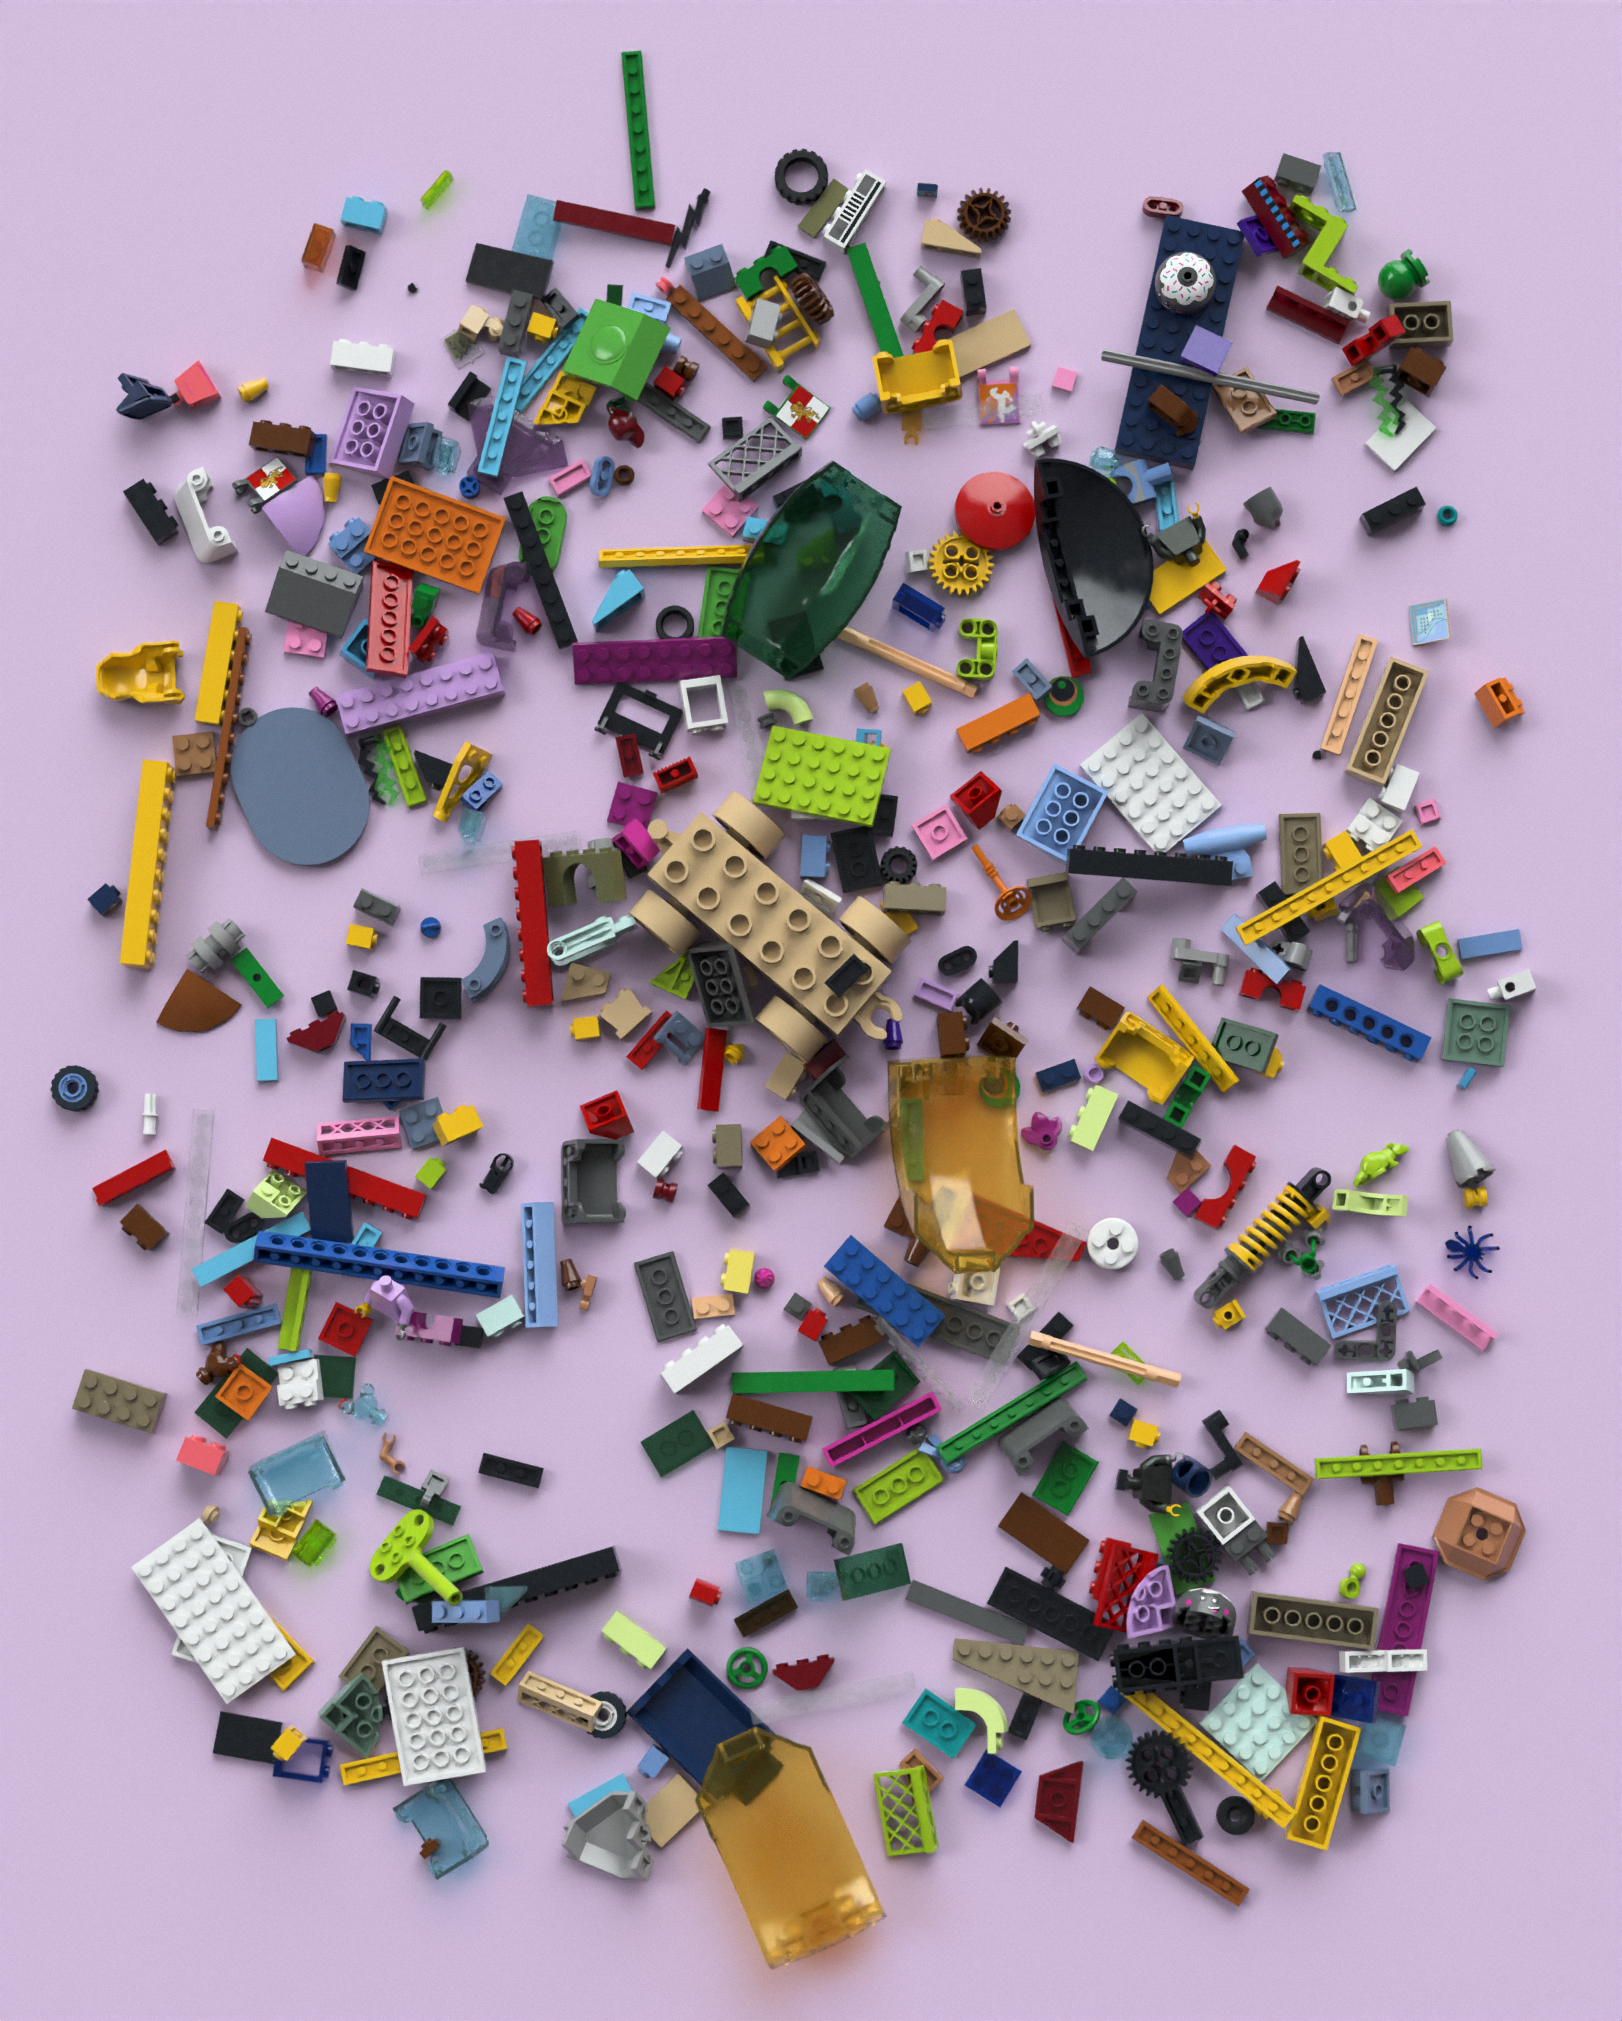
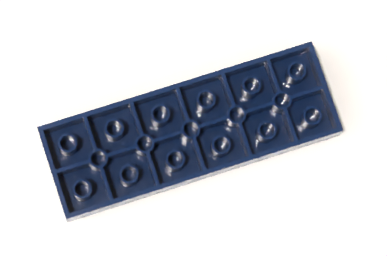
M1166 215L1135 355L1194 367L1179 359L1195 326L1197 325L1223 337L1244 235L1241 231ZM1179 252H1193L1201 255L1211 264L1216 275V289L1212 300L1203 310L1192 315L1174 314L1161 305L1155 294V277L1160 265L1169 256ZM1132 367L1114 453L1161 464L1169 462L1170 466L1193 470L1213 383ZM1160 384L1184 401L1192 409V412L1194 410L1198 412L1197 427L1192 433L1177 437L1175 434L1178 430L1146 406L1148 399Z

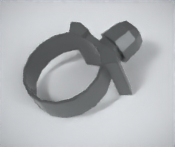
M1409 1350L1405 1352L1408 1359L1400 1360L1397 1366L1399 1369L1410 1370V1367L1413 1366L1415 1371H1419L1443 1357L1439 1350H1435L1416 1360L1413 1352Z

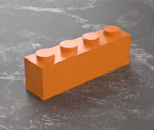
M1028 693L957 728L956 733L966 753L972 752V754L983 750V746L988 743L991 745L998 743L1002 740L1001 737L1006 734L1012 736L1020 731L1019 728L1024 725L1030 727L1036 724L1041 714L1031 694Z

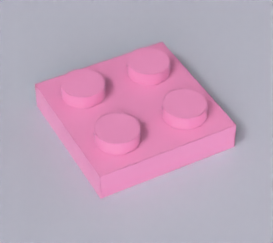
M724 484L702 509V512L733 538L746 523L747 516L751 517L758 510L759 506L749 497H746L739 503L735 499L734 493Z
M289 621L284 653L325 659L329 634Z
M947 804L911 825L932 861L968 840Z

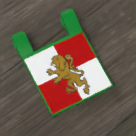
M786 375L782 383L793 391L779 409L770 401H766L763 409L807 440L830 407L798 384L791 376Z

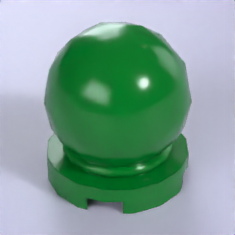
M1406 250L1400 255L1401 260L1388 262L1380 270L1378 276L1379 289L1385 297L1391 300L1408 298L1415 291L1417 285L1423 288L1430 283V280L1425 278L1428 276V273L1420 259H1414L1411 256L1413 254L1412 250Z

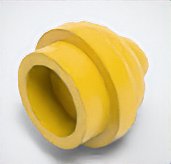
M738 1043L727 1046L724 1053L725 1058L732 1064L742 1062L745 1057L744 1045Z

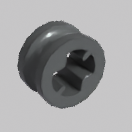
M243 708L238 718L242 725L248 727L255 723L258 715L251 708ZM251 712L253 720L244 722L246 720L245 718H243V716L248 715V713Z
M774 712L757 718V721L761 723L760 729L777 723V720L773 718L775 716Z

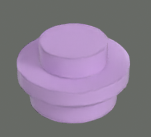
M1091 1064L1086 1068L1084 1076L1088 1083L1096 1085L1104 1080L1105 1071L1098 1064Z

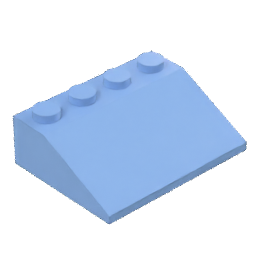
M1054 763L1016 836L1066 865L1067 849H1073V845H1081L1108 791Z

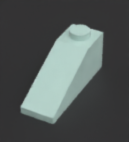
M1407 1369L1347 1373V1393L1370 1395L1415 1394L1414 1373Z

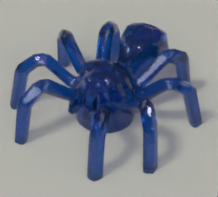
M1469 1225L1467 1231L1470 1244L1458 1232H1455L1454 1236L1465 1247L1459 1242L1450 1239L1445 1242L1446 1248L1451 1253L1462 1252L1463 1254L1447 1255L1446 1258H1465L1453 1270L1457 1272L1469 1261L1468 1271L1473 1278L1478 1279L1479 1277L1472 1270L1473 1262L1484 1272L1492 1273V1270L1485 1268L1478 1259H1484L1481 1257V1255H1485L1482 1251L1500 1250V1247H1479L1484 1239L1493 1237L1492 1233L1481 1236L1476 1244H1474L1472 1226Z

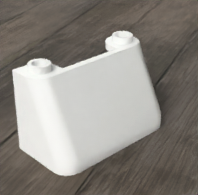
M204 467L193 470L188 474L175 491L174 499L196 557L202 563H211L237 553L238 549L224 527L215 526L209 529L200 503L208 500L207 492L214 486Z

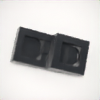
M817 1151L799 1153L776 1173L777 1178L819 1171Z

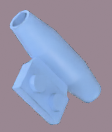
M632 292L628 304V309L644 313L662 324H666L671 308V303L634 292ZM668 333L660 352L678 354L681 338Z
M1238 824L1202 832L1184 839L1183 844L1187 856H1195V854L1211 855L1210 860H1215V856L1228 857L1227 861H1233L1232 880L1253 876L1250 857L1243 848L1267 840L1264 824Z

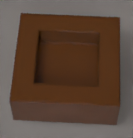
M1267 1522L1266 1534L1268 1537H1266V1542L1287 1544L1288 1523Z
M437 1837L433 1841L429 1838L421 1845L423 1850L419 1854L426 1859L442 1842Z

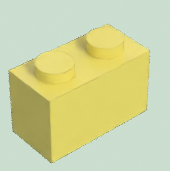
M730 1249V1253H725L724 1265H727L726 1274L722 1273L720 1284L724 1286L725 1291L749 1294L754 1252Z

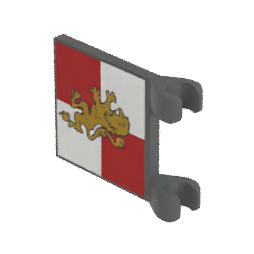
M277 456L245 479L233 482L232 487L238 495H243L248 487H251L259 498H253L247 504L251 508L252 513L257 514L266 503L298 481Z

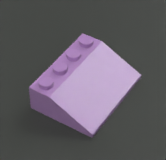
M354 387L329 463L374 477L390 479L415 403L403 395Z

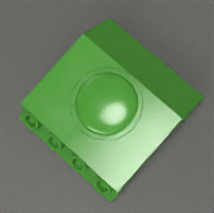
M595 299L562 369L565 372L563 377L569 380L582 378L619 392L625 396V400L631 403L637 401L671 328L644 313Z

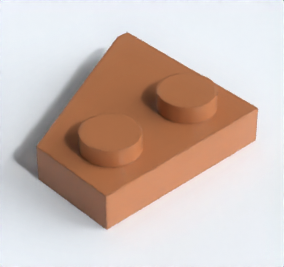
M1198 1151L1192 1160L1176 1153L1166 1179L1181 1194L1211 1165Z
M915 1747L900 1761L901 1769L924 1765L930 1793L944 1777ZM904 1774L908 1788L911 1784L910 1774ZM911 1796V1798H912L911 1801H912V1804L914 1805V1804H915V1800H914V1797Z

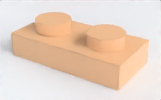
M733 1294L692 1298L694 1319L735 1314Z

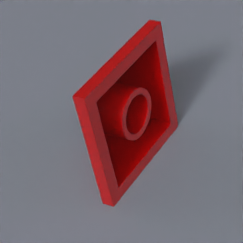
M980 771L949 797L966 818L980 830L995 818L1002 790Z
M618 1090L580 1105L590 1134L617 1140L634 1133Z
M1288 1667L1286 1693L1289 1713L1331 1716L1335 1674L1310 1668Z

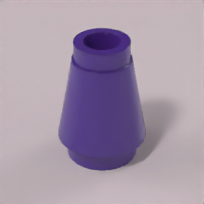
M887 1019L885 1029L887 1038L883 1040V1044L887 1050L901 1049V1044H903L900 1024L892 1019Z

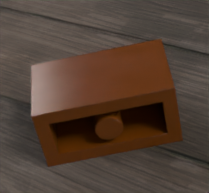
M1090 986L1076 1009L1081 1017L1087 1020L1092 1018L1097 1021L1096 1025L1106 1031L1107 1028L1112 1030L1125 1007Z
M136 1204L120 1221L123 1225L121 1229L130 1237L133 1234L138 1239L136 1243L143 1250L148 1248L153 1251L169 1234L139 1204Z

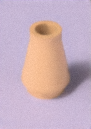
M823 1277L817 1283V1286L830 1305L833 1304L834 1307H837L846 1299L845 1290L826 1277Z

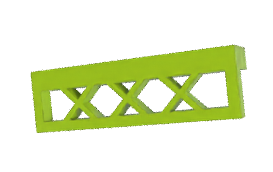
M291 1267L278 1349L299 1351L312 1270Z

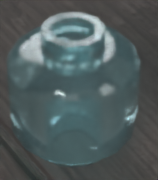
M1098 446L1096 450H1092L1089 466H1092V469L1101 474L1110 475L1113 469L1118 468L1120 458L1116 457L1114 449Z

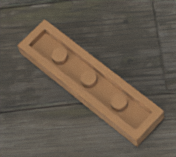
M1247 1432L1243 1433L1233 1448L1302 1496L1314 1480L1313 1477Z

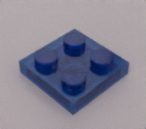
M985 1749L964 1785L998 1807H1001L1022 1771L999 1756L989 1754L988 1750Z

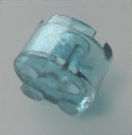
M1108 1715L1099 1718V1721L1089 1733L1091 1746L1097 1754L1106 1759H1119L1131 1749L1133 1741L1132 1731L1129 1725L1117 1716ZM1109 1732L1111 1734L1116 1733L1114 1742L1106 1741Z

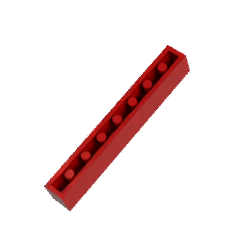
M271 1137L262 1161L267 1162L266 1167L277 1171L281 1167L287 1170L285 1174L297 1178L298 1174L306 1177V1161L334 1160ZM347 1166L350 1198L355 1199L356 1196L364 1198L363 1203L374 1206L377 1203L383 1205L382 1210L394 1213L396 1210L402 1212L401 1217L412 1221L414 1217L419 1219L427 1195Z

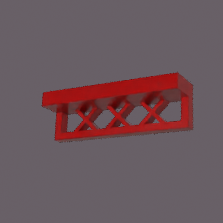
M167 1150L93 1187L92 1189L97 1197V1204L103 1207L174 1170L176 1167Z

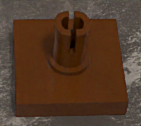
M994 1017L976 1045L1008 1067H1011L1028 1042V1039L1018 1033L1019 1027L1017 1025L1013 1029L1011 1028L1014 1024L1013 1022H1008L1006 1025Z

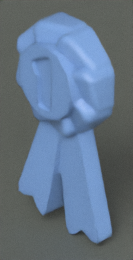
M935 1433L926 1439L927 1443H920V1448L917 1451L940 1459L942 1468L949 1473H959L966 1465L965 1455L948 1466L936 1449V1446L942 1442Z

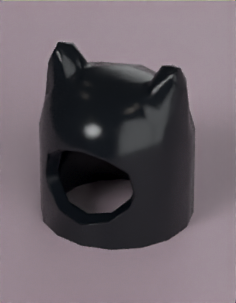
M980 978L956 1000L954 1005L956 1007H963L972 1017L970 1023L975 1025L1000 1006L1002 1001L994 990Z

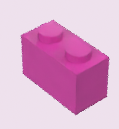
M636 818L612 838L638 870L648 864L660 852L658 845L652 841L648 831Z

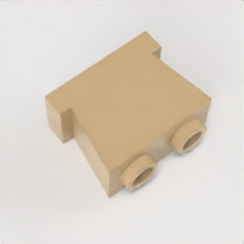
M630 987L627 990L623 988L615 995L617 999L613 1003L607 1002L600 1009L601 1013L599 1014L602 1019L617 1030L616 1035L621 1041L652 1014L647 1006L642 1008Z

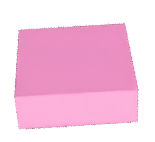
M1058 367L1052 387L1071 393L1077 372Z
M1435 799L1414 806L1420 825L1441 819Z

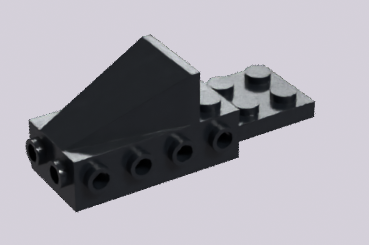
M1192 1636L1179 1638L1180 1642L1163 1639L1158 1640L1159 1644L1150 1645V1641L1138 1642L1137 1647H1129V1644L1117 1645V1649H1113V1654L1109 1655L1110 1665L1115 1667L1116 1675L1112 1676L1113 1688H1118V1693H1123V1696L1135 1695V1691L1141 1690L1144 1691V1694L1154 1693L1159 1688H1164L1165 1691L1177 1690V1686H1185L1186 1689L1197 1688L1198 1684L1205 1682L1244 1678L1239 1636L1192 1640Z

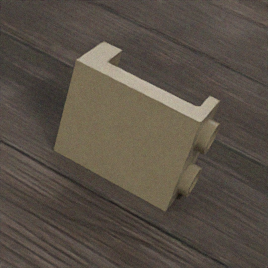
M1063 872L1027 879V888L1032 894L1031 908L1036 930L1041 929V932L1053 930V926L1061 925V928L1073 926V923L1077 921V917L1075 916L1068 873Z

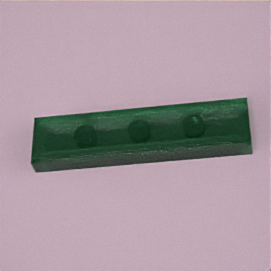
M384 1475L376 1494L413 1510L421 1509L431 1515V1517L453 1526L461 1509L460 1505L433 1496L428 1508L425 1509L419 1506L425 1491Z

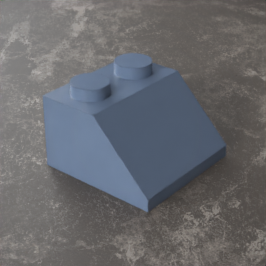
M722 244L684 257L685 266L699 301L737 287Z

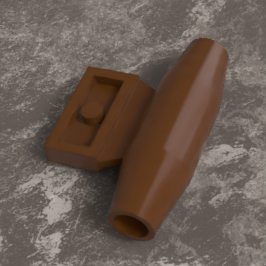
M941 1186L927 1206H925L920 1198L904 1190L901 1191L884 1224V1228L900 1236H911L904 1261L919 1267L932 1250L949 1217L956 1195L953 1191Z

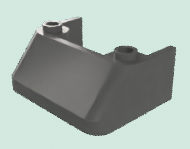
M845 1055L830 1066L801 1094L800 1103L846 1157L854 1158L900 1118V1115L897 1114L887 1123L877 1115H873L868 1119L865 1118L841 1090L846 1083V1078L839 1067L849 1058L848 1055Z

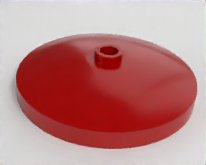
M1002 472L981 473L968 480L960 489L954 505L955 521L961 534L973 545L988 551L1008 550L1019 545L1030 533L1035 521L1034 500L1027 487L1017 478Z

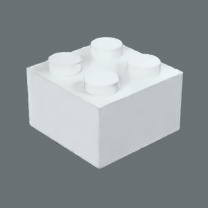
M1230 1486L1224 1487L1194 1511L1221 1545H1224L1255 1520Z

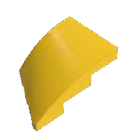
M560 371L543 406L540 407L534 424L579 423L590 405L597 387L577 378L569 380L563 377L565 372Z
M310 1499L297 1502L292 1500H285L283 1502L267 1501L257 1519L258 1527L249 1545L287 1562L305 1525L313 1501Z

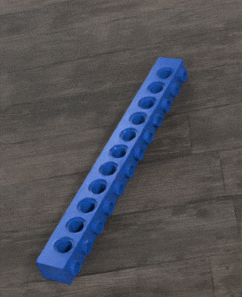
M265 1231L258 1232L253 1262L372 1280H379L382 1276H390L391 1280L399 1284L494 1298L501 1297L505 1267Z

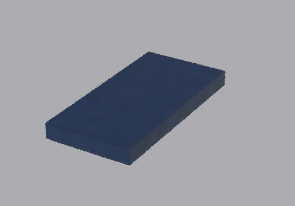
M420 1058L344 1062L342 1101L344 1103L424 1100L426 1060Z
M347 1160L306 1161L305 1173L312 1239L332 1242H353L354 1232Z

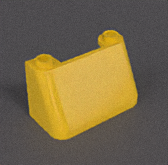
M939 340L933 346V350L893 358L888 352H879L872 356L884 414H897L951 403L963 397L952 340Z
M1125 1012L1094 1060L1103 1069L1116 1067L1146 1087L1150 1101L1163 1105L1189 1068L1194 1056L1186 1048L1137 1015Z

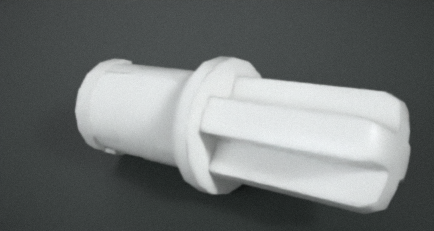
M145 1094L144 1114H142L144 1116V1135H156V1116H158L156 1114V1094Z

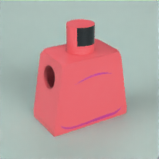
M199 360L175 379L174 382L179 390L169 396L175 407L186 401L190 409L221 398Z

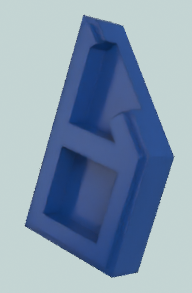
M351 1023L350 1044L366 1061H371L372 1024Z

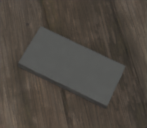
M674 1251L635 1262L634 1266L657 1342L696 1331V1324Z

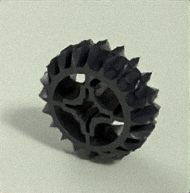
M1190 1527V1534L1187 1533L1186 1529H1182L1184 1536L1181 1537L1180 1534L1176 1533L1175 1537L1178 1541L1176 1542L1172 1539L1169 1541L1174 1547H1167L1166 1549L1172 1552V1555H1167L1166 1559H1173V1562L1168 1565L1169 1567H1176L1172 1571L1174 1575L1179 1571L1181 1572L1178 1577L1180 1580L1186 1575L1187 1583L1191 1582L1192 1577H1194L1195 1584L1199 1583L1198 1577H1201L1202 1581L1206 1582L1205 1574L1212 1578L1214 1575L1210 1570L1219 1571V1568L1214 1566L1215 1562L1222 1563V1560L1216 1559V1555L1221 1556L1223 1553L1221 1551L1216 1552L1215 1549L1221 1545L1220 1543L1213 1545L1216 1537L1213 1536L1208 1539L1210 1532L1206 1531L1202 1535V1528L1200 1527L1197 1533H1195L1194 1527ZM1191 1538H1200L1208 1546L1197 1549L1192 1543ZM1185 1541L1187 1552L1185 1555L1177 1558L1178 1549ZM1191 1548L1195 1552H1202L1199 1553L1197 1562L1192 1558H1188L1189 1554H1191L1190 1551H1192ZM1211 1552L1210 1562L1203 1569L1201 1560L1204 1555ZM1192 1562L1197 1572H1187L1180 1564Z

